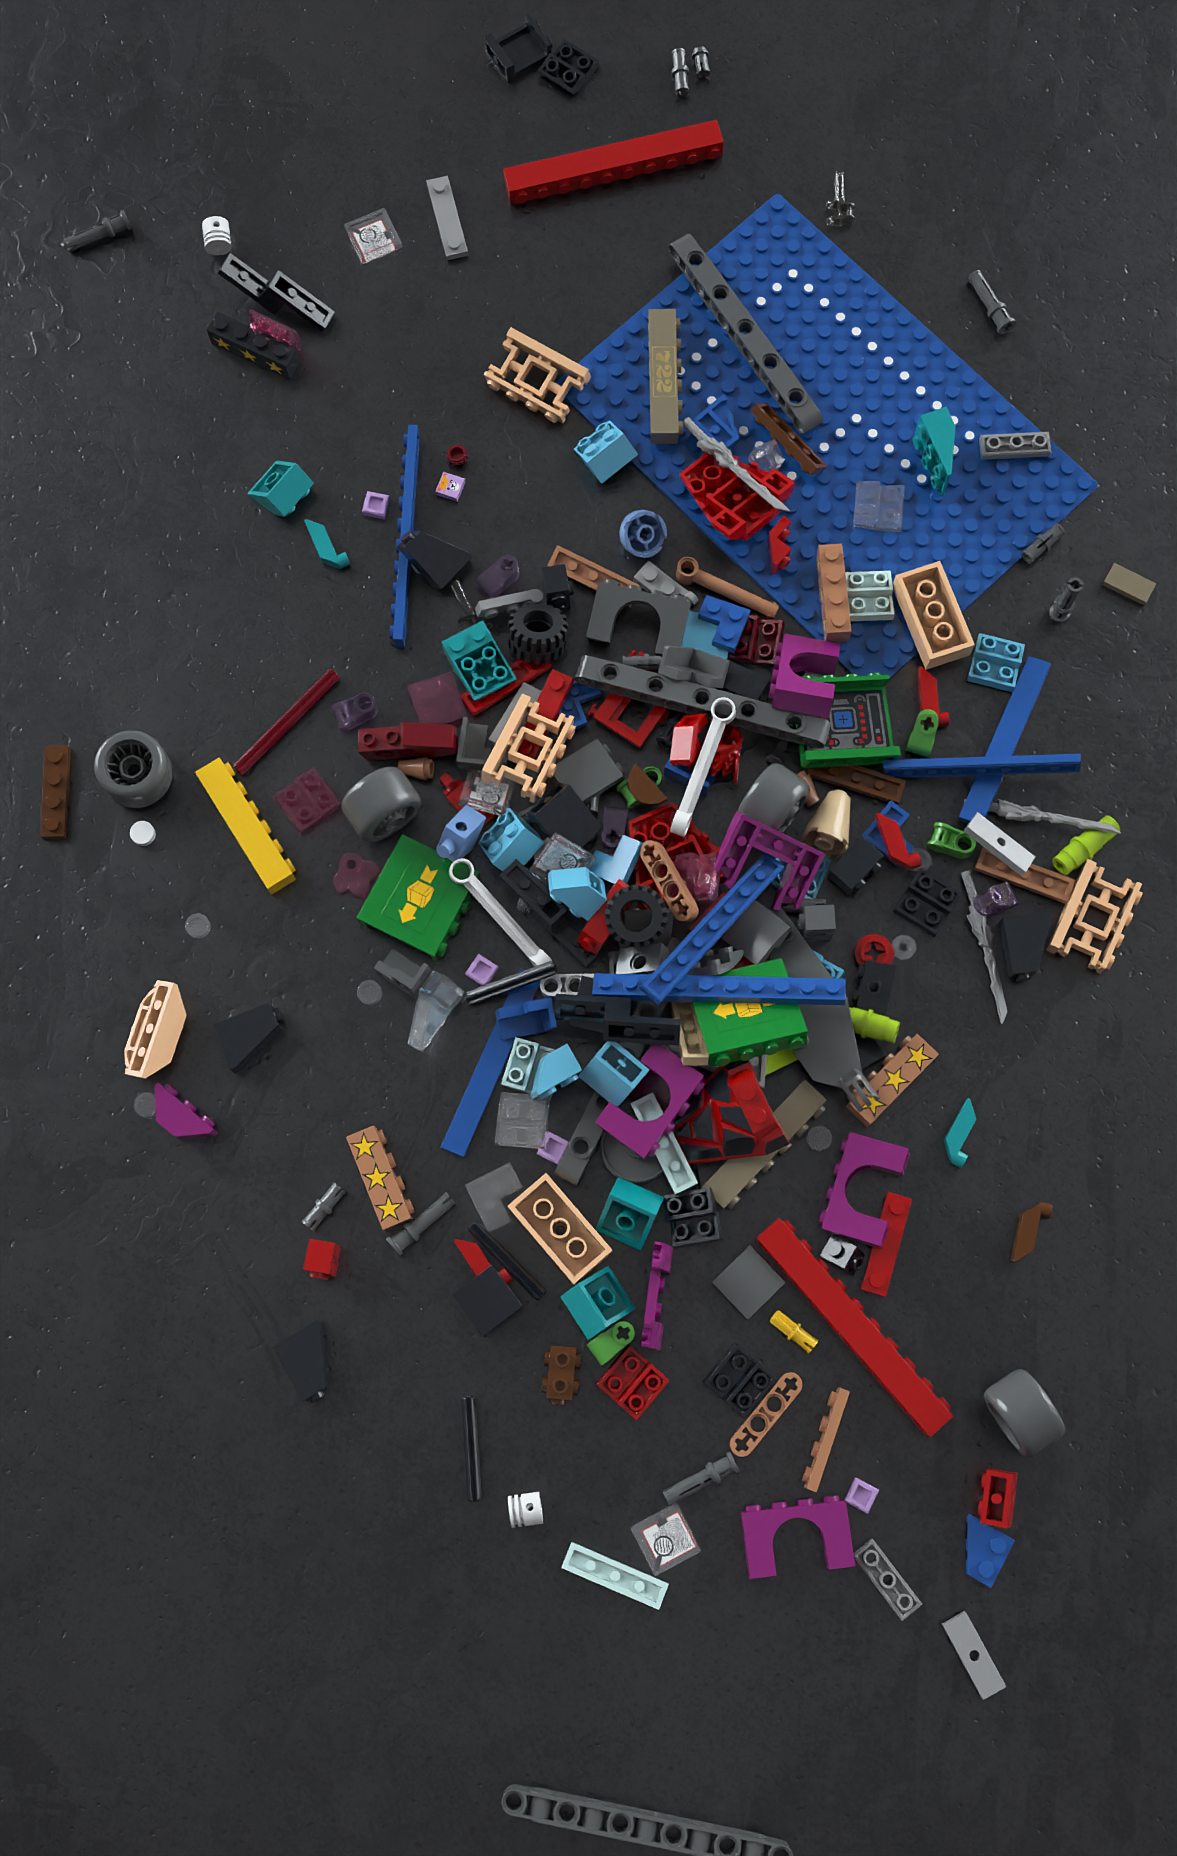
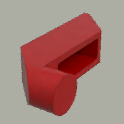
M919 666L917 680L920 712L925 709H931L938 715V727L949 726V713L939 712L937 679L922 666ZM927 717L929 722H931V717Z
M877 813L875 820L889 860L907 869L921 867L919 854H908L898 822Z
M458 1239L453 1240L476 1276L491 1266L477 1243ZM505 1268L499 1271L507 1284L513 1281Z

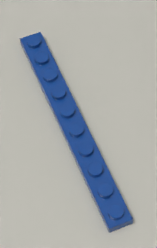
M408 425V434H404L403 439L404 448H407L406 454L402 455V468H405V475H401L400 480L401 489H404L403 496L399 497V510L402 511V518H398L397 529L401 534L400 539H396V553H399V560H395L394 573L398 574L397 582H393V596H396V603L391 605V617L394 618V625H390L389 632L390 639L394 641L396 648H405L411 563L397 546L402 542V536L408 531H413L420 442L418 425Z
M594 973L592 995L631 998L632 1001H653L640 990V986L649 978L650 974ZM686 975L663 1001L845 1005V979Z

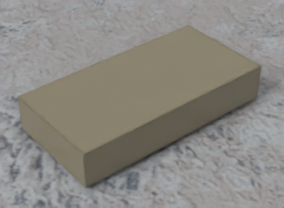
M1114 563L1102 585L1145 605L1156 583Z

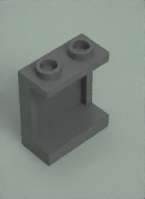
M596 739L557 763L552 780L556 785L559 783L570 784L583 803H586L613 785L623 782L625 772L618 762L614 763L611 759L612 753L606 744L601 745L599 740Z

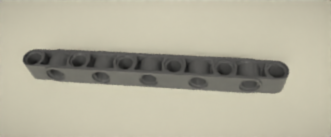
M688 233L670 243L668 248L674 261L799 433L805 434L822 424L823 417L818 407L693 236ZM796 400L799 403L796 404L792 403L791 401Z
M587 655L581 657L574 678L581 685L686 714H706L708 720H713L711 713L713 702L721 697L729 698L735 705L736 715L733 721L727 725L814 748L825 747L831 723L828 720L820 717L772 708L770 703L684 680H676L654 672ZM610 674L616 676L612 680H608L605 677ZM653 687L661 688L659 692H653L650 689ZM698 699H705L707 703L702 705L696 701ZM721 703L715 708V715L718 718H727L732 713L731 706L726 703ZM745 711H750L754 715H752L751 717H745L742 713ZM794 723L799 725L800 728L796 730L791 729L789 725Z
M672 937L667 948L673 952L682 941ZM640 1001L633 1016L640 1017L642 1012L650 1011L655 1018H661L669 1001H662L659 1005L654 1001ZM619 1042V1045L638 1061H640L648 1045L645 1043ZM596 1091L554 1173L555 1176L575 1186L578 1185L604 1130L595 1123L604 1110L596 1105L597 1101L603 1098ZM579 1142H585L589 1148L586 1153L578 1154L574 1150L575 1145Z
M512 1784L505 1789L502 1797V1808L511 1816L696 1856H773L776 1850L784 1849L787 1851V1856H793L789 1844L782 1839L549 1789ZM516 1793L521 1797L522 1802L518 1806H512L508 1803L507 1796ZM565 1804H569L574 1808L575 1812L570 1817L562 1816L559 1811ZM616 1816H624L628 1823L623 1828H617L613 1825V1819ZM670 1827H677L680 1829L681 1834L676 1839H670L666 1836V1831ZM722 1839H732L734 1841L733 1847L730 1850L721 1849L719 1844Z

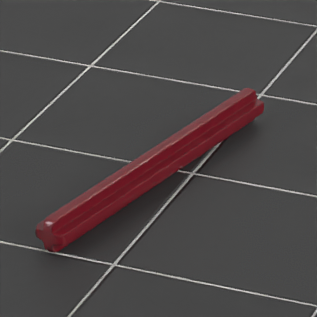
M329 669L233 765L235 770L241 775L245 774L339 680L338 674L334 670Z

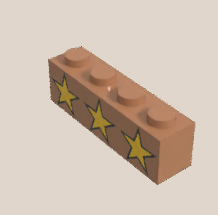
M842 544L819 545L816 554L824 641L835 643L848 642L851 634V622Z
M918 1034L913 1038L907 1036L898 1045L901 1050L895 1056L890 1053L881 1063L884 1066L879 1073L874 1070L866 1078L880 1097L879 1100L875 1101L866 1087H864L862 1090L872 1104L867 1107L856 1090L852 1092L863 1108V1111L859 1113L851 1100L846 1107L866 1127L939 1055Z
M373 1125L347 1136L346 1139L382 1230L387 1232L404 1223L413 1221L411 1214L415 1213L410 1199L405 1200L402 1191L406 1188L401 1176H395L393 1167H396V1163L392 1153L387 1154L383 1145L387 1144V1140L383 1131H378Z

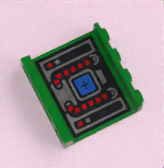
M871 673L867 676L848 674L844 677L825 675L821 678L802 676V678L812 681L835 684L829 718L820 717L831 723L825 747L814 748L798 743L801 768L883 764V760H897L900 757V747L893 746L885 686L890 679L889 675H881V673Z

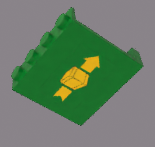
M402 834L356 918L359 924L367 928L370 925L430 955L432 960L437 961L439 956L443 957L448 948L446 942L449 936H454L460 924L457 921L461 914L465 915L471 904L469 899L472 894L463 884H456L451 880L449 875V869L453 863L451 860L440 857L436 850ZM458 863L453 868V875L460 880L467 879L470 876V869L467 865ZM474 869V875L482 883L479 871Z
M780 958L729 970L713 976L788 977L783 960ZM692 1002L708 1052L709 1068L725 1066L740 1060L747 1061L753 1057L765 1054L773 1055L778 1051L798 1049L803 1045H807L808 1030L798 1004Z

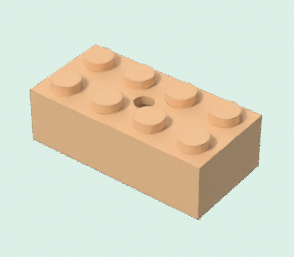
M938 561L896 575L893 582V591L925 670L969 656L975 644L941 562Z
M547 1173L508 1205L509 1210L574 1286L613 1252L610 1246ZM558 1226L565 1227L566 1231L563 1235L556 1233Z

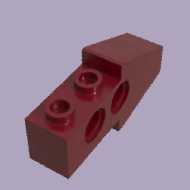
M401 722V726L358 729V753L367 761L411 757L414 759L428 757L429 759L458 753V730L454 725Z

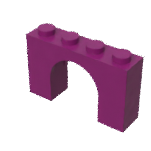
M784 634L783 643L778 642L769 698H773L772 708L829 718L835 684L804 679L795 673L807 671L835 676L840 643Z
M652 1044L640 1062L662 1078L670 1088L671 1099L665 1113L652 1121H638L609 1102L595 1121L598 1126L644 1160L648 1156L654 1157L661 1147L658 1144L663 1135L665 1137L670 1135L676 1126L673 1124L678 1115L682 1117L690 1107L688 1101L694 1094L697 1097L705 1086L703 1083L704 1075L690 1065H683L679 1057L661 1044Z
M850 1132L849 1137L843 1139L840 1152L844 1154L842 1161H837L833 1174L836 1177L834 1186L830 1185L826 1197V1200L829 1201L827 1210H822L819 1224L822 1225V1230L825 1233L883 1249L889 1228L888 1221L855 1211L848 1203L847 1188L851 1179L856 1174L868 1169H876L903 1177L910 1151L905 1147Z
M839 1495L823 1497L824 1502L813 1503V1498L797 1500L798 1505L787 1506V1501L771 1503L772 1508L762 1509L761 1504L745 1506L746 1511H742L740 1514L748 1577L754 1579L776 1576L773 1538L778 1527L792 1518H805L817 1526L823 1540L826 1568L830 1570L855 1567L846 1501L839 1500Z

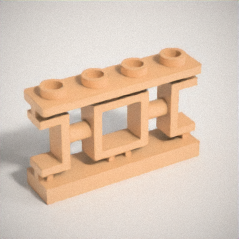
M510 327L506 334L507 340H504L502 344L504 349L509 351L510 354L501 369L490 364L489 371L484 373L487 385L495 391L503 390L506 392V396L513 401H523L526 403L525 406L534 412L538 410L543 412L544 416L554 423L557 421L564 423L566 420L565 416L566 414L568 415L570 410L562 402L571 386L582 391L583 385H587L591 378L589 370ZM518 348L529 353L524 365L515 361L520 354ZM533 365L549 373L540 390L523 382ZM510 369L518 373L514 380L515 386L504 381ZM557 369L568 375L562 386L554 382L559 374ZM549 390L557 394L552 402L554 408L542 402Z
M522 694L482 769L481 781L489 785L491 782H494V785L499 787L503 777L523 785L521 797L525 798L527 796L530 798L529 801L534 803L537 797L543 796L547 786L545 781L547 777L552 778L557 766L554 763L557 758H562L566 750L564 743L567 739L571 740L576 726L573 725L574 717L571 715L566 718L565 714L561 713L557 722L538 715L539 703L530 702L531 697ZM529 712L527 722L536 725V729L532 731L522 726L517 734L525 716ZM561 727H563L553 749H551L553 739L543 735L545 730L558 735ZM523 739L543 747L537 760L517 752ZM509 750L507 760L517 764L515 769L502 765L498 773H496ZM544 765L533 788H531L533 778L523 774L525 769L528 768L538 773L541 766Z
M1087 859L1080 869L1069 900L1063 908L1046 951L1053 954L1058 952L1061 956L1065 957L1072 947L1092 956L1088 968L1096 969V972L1101 974L1105 969L1109 970L1114 962L1115 956L1112 953L1115 947L1119 948L1123 941L1124 935L1121 932L1124 926L1128 927L1132 920L1133 913L1130 911L1133 904L1137 905L1141 899L1143 892L1139 890L1142 883H1133L1132 880L1127 878L1122 888L1100 879L1105 868L1097 867L1096 862ZM1093 875L1094 878L1091 885L1101 889V895L1097 898L1088 894L1084 901L1081 902L1088 882ZM1127 891H1129L1120 916L1117 918L1120 908L1108 903L1111 894L1122 899ZM1089 905L1110 914L1103 931L1082 922ZM1074 917L1076 919L1072 927L1084 932L1081 941L1069 937L1065 945H1063L1062 942ZM1110 933L1111 937L1099 961L1098 959L1102 951L1090 946L1093 937L1105 941Z

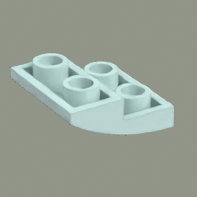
M891 571L845 572L850 621L894 619Z
M515 1037L501 1085L531 1094L539 1061L555 1051V1049ZM552 1094L549 1095V1096H547V1097L544 1098V1099H547V1100H550V1101H551Z

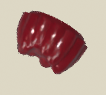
M456 444L451 446L446 452V458L453 466L463 465L468 460V451L462 445Z

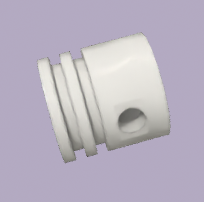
M218 216L206 218L202 223L206 252L212 255L228 253L231 250L228 221Z
M539 1492L521 1494V1497L514 1495V1498L508 1496L512 1528H515L517 1524L518 1527H522V1524L525 1526L543 1524Z

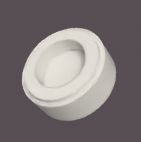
M138 821L130 829L131 839L139 846H147L155 839V829L149 822Z

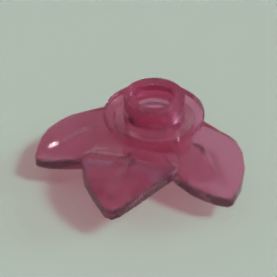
M346 853L339 861L340 870L334 876V886L338 893H342L349 888L354 895L364 899L369 892L370 881L377 880L381 871L373 861L362 860L356 853ZM349 860L355 861L356 867L354 869L347 867L346 864Z

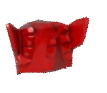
M726 724L710 766L711 776H715L721 769L723 772L722 776H726L733 771L734 784L738 782L739 760L743 736L737 727ZM707 730V732H706L705 735H704L703 741H702V743H701V748H702L703 743H704V741H705V738H706V735H707V733H708V730ZM698 757L695 759L694 763L688 765L687 770H690L693 766L696 765Z

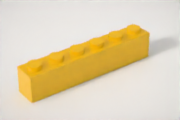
M219 757L195 772L271 895L295 881L296 879L292 873L296 869L289 858L285 861L280 853L284 850L277 839L273 841L270 839L268 834L272 832L265 820L260 822L256 814L260 812L252 800L247 802L244 795L247 794V791L240 781L235 783L232 778L235 772L228 762L224 764Z

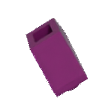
M157 1083L154 1086L156 1121L179 1140L214 1137L217 1135L218 1132L213 1129L215 1123L205 1115L200 1118L195 1114L194 1111L197 1108L185 1099L182 1103L176 1097L178 1092L169 1084H166L164 1087Z

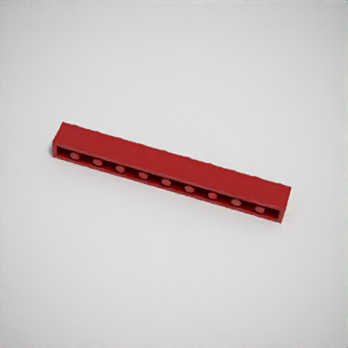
M717 120L504 168V183L510 205L520 204L528 200L542 199L559 193L564 194L580 188L586 189L597 184H607L623 178L629 179L636 175L651 174L662 169H672L684 164H694L701 160L715 159L723 156L724 141Z
M778 1218L755 1239L756 1242L925 1436H933L953 1417L949 1412L952 1409L944 1398L940 1397L938 1399L934 1395L932 1384L925 1377L920 1379L914 1372L916 1366L909 1358L905 1357L903 1359L899 1355L897 1344L890 1337L885 1339L879 1332L882 1328L872 1317L868 1319L862 1312L864 1307L855 1297L849 1298L844 1292L847 1290L845 1285L838 1278L833 1279L828 1274L830 1269L821 1258L816 1260L810 1253L813 1250L804 1239L799 1240L793 1234L796 1230L786 1219L782 1221Z

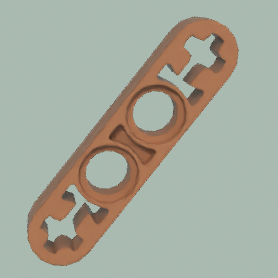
M647 840L641 845L640 856L674 917L682 922L694 921L698 916V906L664 846L659 842ZM652 847L655 848V849L653 850V854H654L655 857L650 856V854L652 853V850H651ZM666 865L668 869L667 875L661 878L659 870L661 866ZM677 884L679 893L673 898L670 890L673 885ZM684 906L689 907V909H687V916L683 915V913L685 912Z
M792 1372L783 1374L732 1436L729 1445L735 1455L744 1457L750 1454L802 1389V1380L799 1375ZM786 1378L789 1380L795 1378L794 1384L797 1388L796 1390L789 1389L785 1395L790 1398L786 1401L775 1390L779 1387L780 1391H782L786 1387L784 1382ZM774 1396L781 1400V1408L777 1412H772L767 1407V1401L770 1397ZM754 1417H761L765 1421V1428L761 1432H755L751 1428V1420ZM746 1427L749 1433L756 1436L757 1439L753 1442L749 1438L746 1442L748 1449L746 1451L741 1449L738 1452L735 1449L737 1447L735 1440L737 1438L742 1440L747 1435L742 1432Z

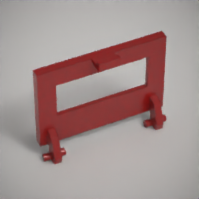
M632 649L628 656H635L636 651ZM640 651L637 656H644V652ZM649 670L650 672L659 674V670ZM610 693L598 710H596L597 704L594 703L586 716L590 717L592 715L593 719L638 748H641L657 724L662 726L669 716L667 708L655 705L636 732L617 720L632 699Z

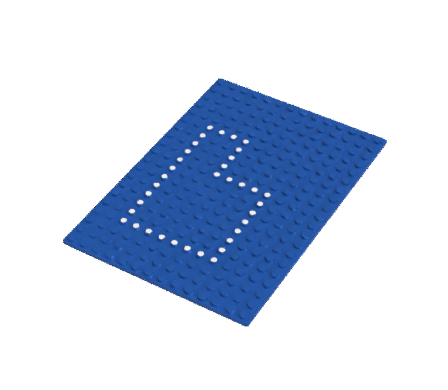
M775 194L709 250L706 255L818 407L823 417L822 424L805 434L799 433L685 277L684 273L578 362V364L589 370L591 378L587 385H583L582 391L571 386L564 398L595 429L600 424L610 420L623 432L638 454L630 462L814 639L824 640L816 554L819 545L842 544L845 572L891 571L892 585L896 575L940 561L962 613L1022 558L1021 552L1035 542V538L1038 535H1043L1055 523L1059 524L1098 487L1097 481L1051 440L1052 453L1048 457L981 460L980 435L1041 431L780 194ZM648 309H676V318H680V332H676V338H681V352L677 353V359H681V373H677V379H682V394H678V400H682V414H678V421H684L688 417L693 420L724 394L727 398L729 411L734 419V426L739 435V442L730 449L732 455L739 457V462L748 465L751 462L758 463L759 469L770 472L771 468L778 470L795 482V488L789 498L783 502L790 512L781 510L779 515L746 541L739 538L737 540L729 539L715 529L680 478V473L706 453L702 451V448L697 447L699 440L683 425V435H678V444H650ZM565 373L555 383L562 386L568 375ZM796 400L791 401L792 403H799ZM768 403L827 465L825 470L814 475L804 472L801 464L786 453V448L771 437V432L755 420V416L751 412L755 404ZM947 406L956 428L952 474L944 496L940 497L938 490H935L931 484L929 471L923 467L922 455L919 450L915 449L913 437L921 415ZM785 516L791 520L789 529L791 533L783 543L791 548V561L784 570L780 569L774 575L771 572L768 537L773 527ZM894 591L892 592L893 620L850 621V638L848 642L840 643L838 662L850 674L867 676L871 673H881V675H889L891 679L919 653Z

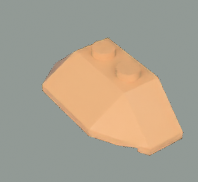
M157 980L154 988L141 1002L124 1050L125 1074L146 1079L171 1062L187 1016L177 984Z

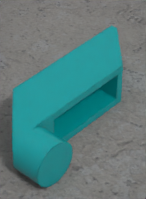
M305 519L306 527L321 562L338 569L349 566L350 562L346 552L336 555L324 525Z
M969 1098L963 1103L943 1140L950 1162L959 1168H962L968 1157L960 1149L976 1121Z

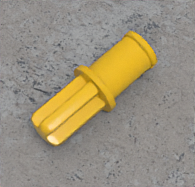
M776 1311L771 1317L770 1322L787 1335L788 1340L792 1339L806 1350L807 1353H810L812 1348L818 1343V1339H815L801 1328L800 1323L796 1324L781 1311Z

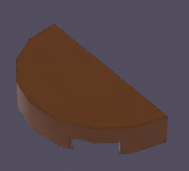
M636 763L630 770L628 777L629 790L634 799L641 804L661 805L668 801V798Z

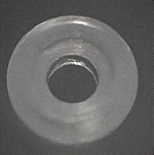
M900 935L892 942L894 956L899 959H909L916 951L914 940L907 935ZM899 945H906L907 951H901Z

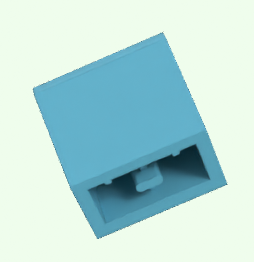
M610 420L600 424L593 434L581 439L578 446L574 448L575 452L601 483L638 455L624 433Z
M509 807L498 817L497 822L491 829L482 835L478 843L492 864L504 871L516 859L525 865L544 844V841L529 824Z
M586 867L551 870L548 873L550 896L557 903L561 904L563 902L567 905L571 913L578 918L582 916L588 921L607 900L604 881Z
M607 1041L578 1077L608 1102L618 1107L649 1069L617 1042Z
M568 1044L551 1052L539 1061L530 1094L532 1099L539 1096L540 1100L557 1091L555 1086L558 1084L563 1088L578 1079L577 1073L582 1069Z

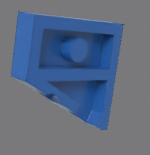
M724 394L692 420L707 437H713L718 443L722 441L729 450L739 442V435L734 426V419L729 411L727 398Z
M968 1514L966 1517V1522L968 1523L966 1574L992 1588L1015 1540L990 1525L981 1524L978 1518Z

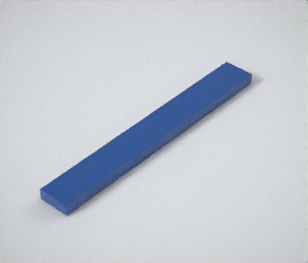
M1028 656L985 757L1013 756L1050 670L1051 663ZM1004 775L976 776L959 815V821L969 824L977 812L986 818Z
M1081 754L883 760L884 774L895 778L1080 772Z
M765 852L640 986V990L659 1005L783 871L784 866Z
M541 980L510 991L503 1008L523 1005L526 1002L533 1001L540 987ZM497 1021L441 1145L442 1149L463 1158L515 1041V1038L500 1039Z

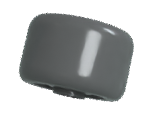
M129 730L111 736L101 745L94 761V772L99 785L113 801L124 807L143 808L154 804L165 795L172 781V765L168 755L156 739L144 732ZM136 770H140L136 775L132 776Z
M778 763L771 764L753 783L737 812L784 833L807 800L810 786L804 779L785 766Z
M384 767L358 781L344 796L341 807L345 817L357 834L367 842H376L393 835L407 825L418 813L421 807V798L400 769Z
M1017 1369L985 1391L984 1399L992 1416L1012 1445L1024 1457L1029 1458L1037 1455L1064 1436L1066 1429L1057 1409L1042 1387L1026 1370Z

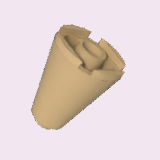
M837 789L828 792L801 834V842L804 841L806 845L825 853L827 858L837 854V858H840L848 849L851 799L845 791Z

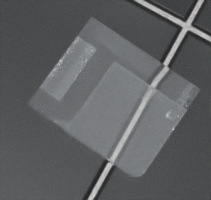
M775 439L755 447L748 456L750 463H758L759 469L770 472L771 468L778 470L784 461L783 454Z

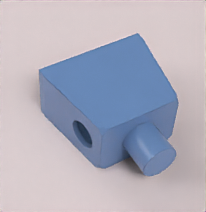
M465 805L445 826L436 848L438 855L454 862L470 853L476 844L487 817L469 805Z

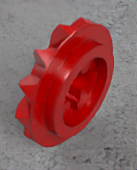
M869 934L858 941L854 954L858 966L860 963L864 964L865 959L873 960L872 956L866 955L871 951L872 944L875 951L881 953V955L877 956L876 961L892 963L894 950L890 941L878 934Z

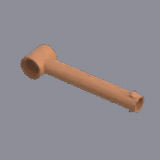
M683 557L678 562L676 580L681 585L687 586L695 582L766 615V618L774 619L779 609L775 602L772 603L698 569V563L692 557ZM682 569H690L692 573L685 574L682 572Z

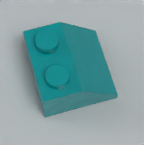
M276 460L247 494L274 515L285 517L294 511L295 504L300 499L308 495L310 492L309 488L314 482L296 463Z
M618 1177L608 1196L595 1230L641 1251L664 1197Z
M609 1266L581 1281L561 1296V1299L588 1340L636 1309Z

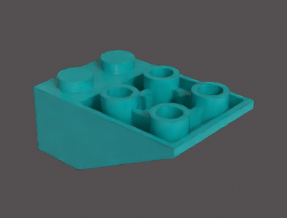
M947 406L921 415L913 437L914 447L920 451L923 467L929 471L931 484L935 490H938L940 497L944 496L952 474L956 428Z
M484 621L441 642L445 656L474 701L517 680Z

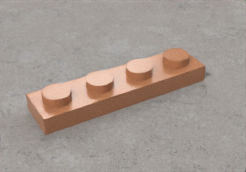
M558 545L547 565L548 567L565 564L568 578L597 591L598 583H605V579L619 582L618 586L627 588L628 584L640 586Z
M982 847L974 868L975 871L1064 904L1068 902L1075 883V879L1031 864L1021 876L995 855L991 854L985 847Z
M837 1388L836 1392L832 1391L829 1396L827 1406L831 1408L828 1417L823 1416L819 1427L822 1435L819 1442H814L810 1455L814 1459L811 1467H806L802 1481L806 1482L804 1488L817 1492L850 1393L848 1390Z

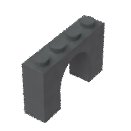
M605 579V583H598L586 635L588 640L611 644L619 613L631 604L641 603L652 607L660 616L661 627L655 654L662 656L666 645L681 647L691 609V602L687 601V597L674 595L673 598L664 596V592L653 589L648 593L641 591L642 587L628 584L627 588L618 586L619 582Z

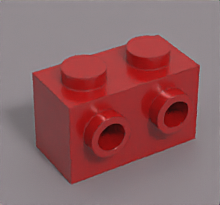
M990 1468L986 1469V1473H983L981 1488L984 1489V1495L978 1507L981 1524L1006 1529L1012 1526L1017 1472Z

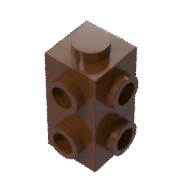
M551 1345L550 1351H545L544 1366H548L549 1370L548 1377H543L542 1393H546V1398L551 1399V1404L567 1405V1400H572L573 1395L578 1396L579 1380H575L574 1375L575 1369H580L581 1354L576 1353L577 1348Z

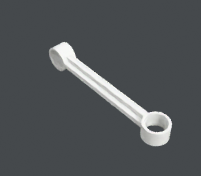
M718 698L711 706L713 720L681 805L673 819L670 832L685 837L725 726L735 718V705L729 698ZM721 703H726L732 708L731 715L724 719L718 718L715 715V708Z
M463 858L455 860L449 869L451 880L456 884H463L525 953L533 966L552 961L474 875L472 863ZM465 863L468 865L470 876L467 879L460 880L454 877L453 868L456 864Z

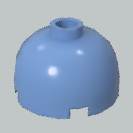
M633 511L621 523L619 530L620 542L632 555L643 558L654 556L662 549L663 546L661 545L667 537L666 524L662 517L652 511Z

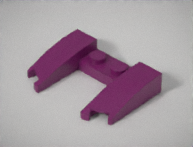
M736 811L713 869L716 872L721 870L727 878L724 884L731 889L752 846L788 863L771 908L781 910L782 903H793L794 909H799L825 853Z
M655 1241L640 1348L660 1351L664 1325L655 1321V1318L660 1319L662 1303H657L658 1293H663L665 1278L660 1277L661 1273H671L674 1249L670 1245Z

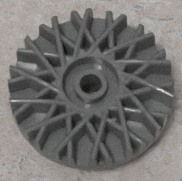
M633 1109L623 1111L633 1119L638 1120ZM603 1130L600 1139L601 1158L605 1167L615 1178L620 1177L633 1184L640 1185L641 1183L655 1181L664 1174L656 1154L653 1158L648 1156L644 1160Z

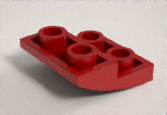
M628 1344L595 1384L637 1420L670 1380Z

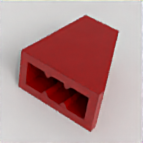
M617 880L607 894V900L590 918L577 939V942L585 950L592 951L596 955L611 937L605 922L607 903L615 892L629 886L622 880ZM631 902L625 906V908L622 911V917L624 911L630 910L634 902Z

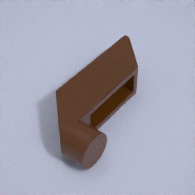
M1040 1202L1019 1215L1010 1262H1016L1034 1251L1040 1217L1050 1218L1052 1204Z

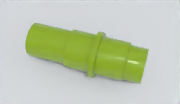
M1106 815L1098 821L1110 824L1120 831V826L1110 816ZM1087 829L1078 837H1073L1070 843L1052 859L1053 865L1061 874L1068 875L1086 862L1087 859L1092 860L1094 854L1117 834Z
M849 1007L854 1033L860 1034L861 1038L870 1037L880 1041L895 1042L900 1022L875 1014L874 1010L869 1009V1011Z

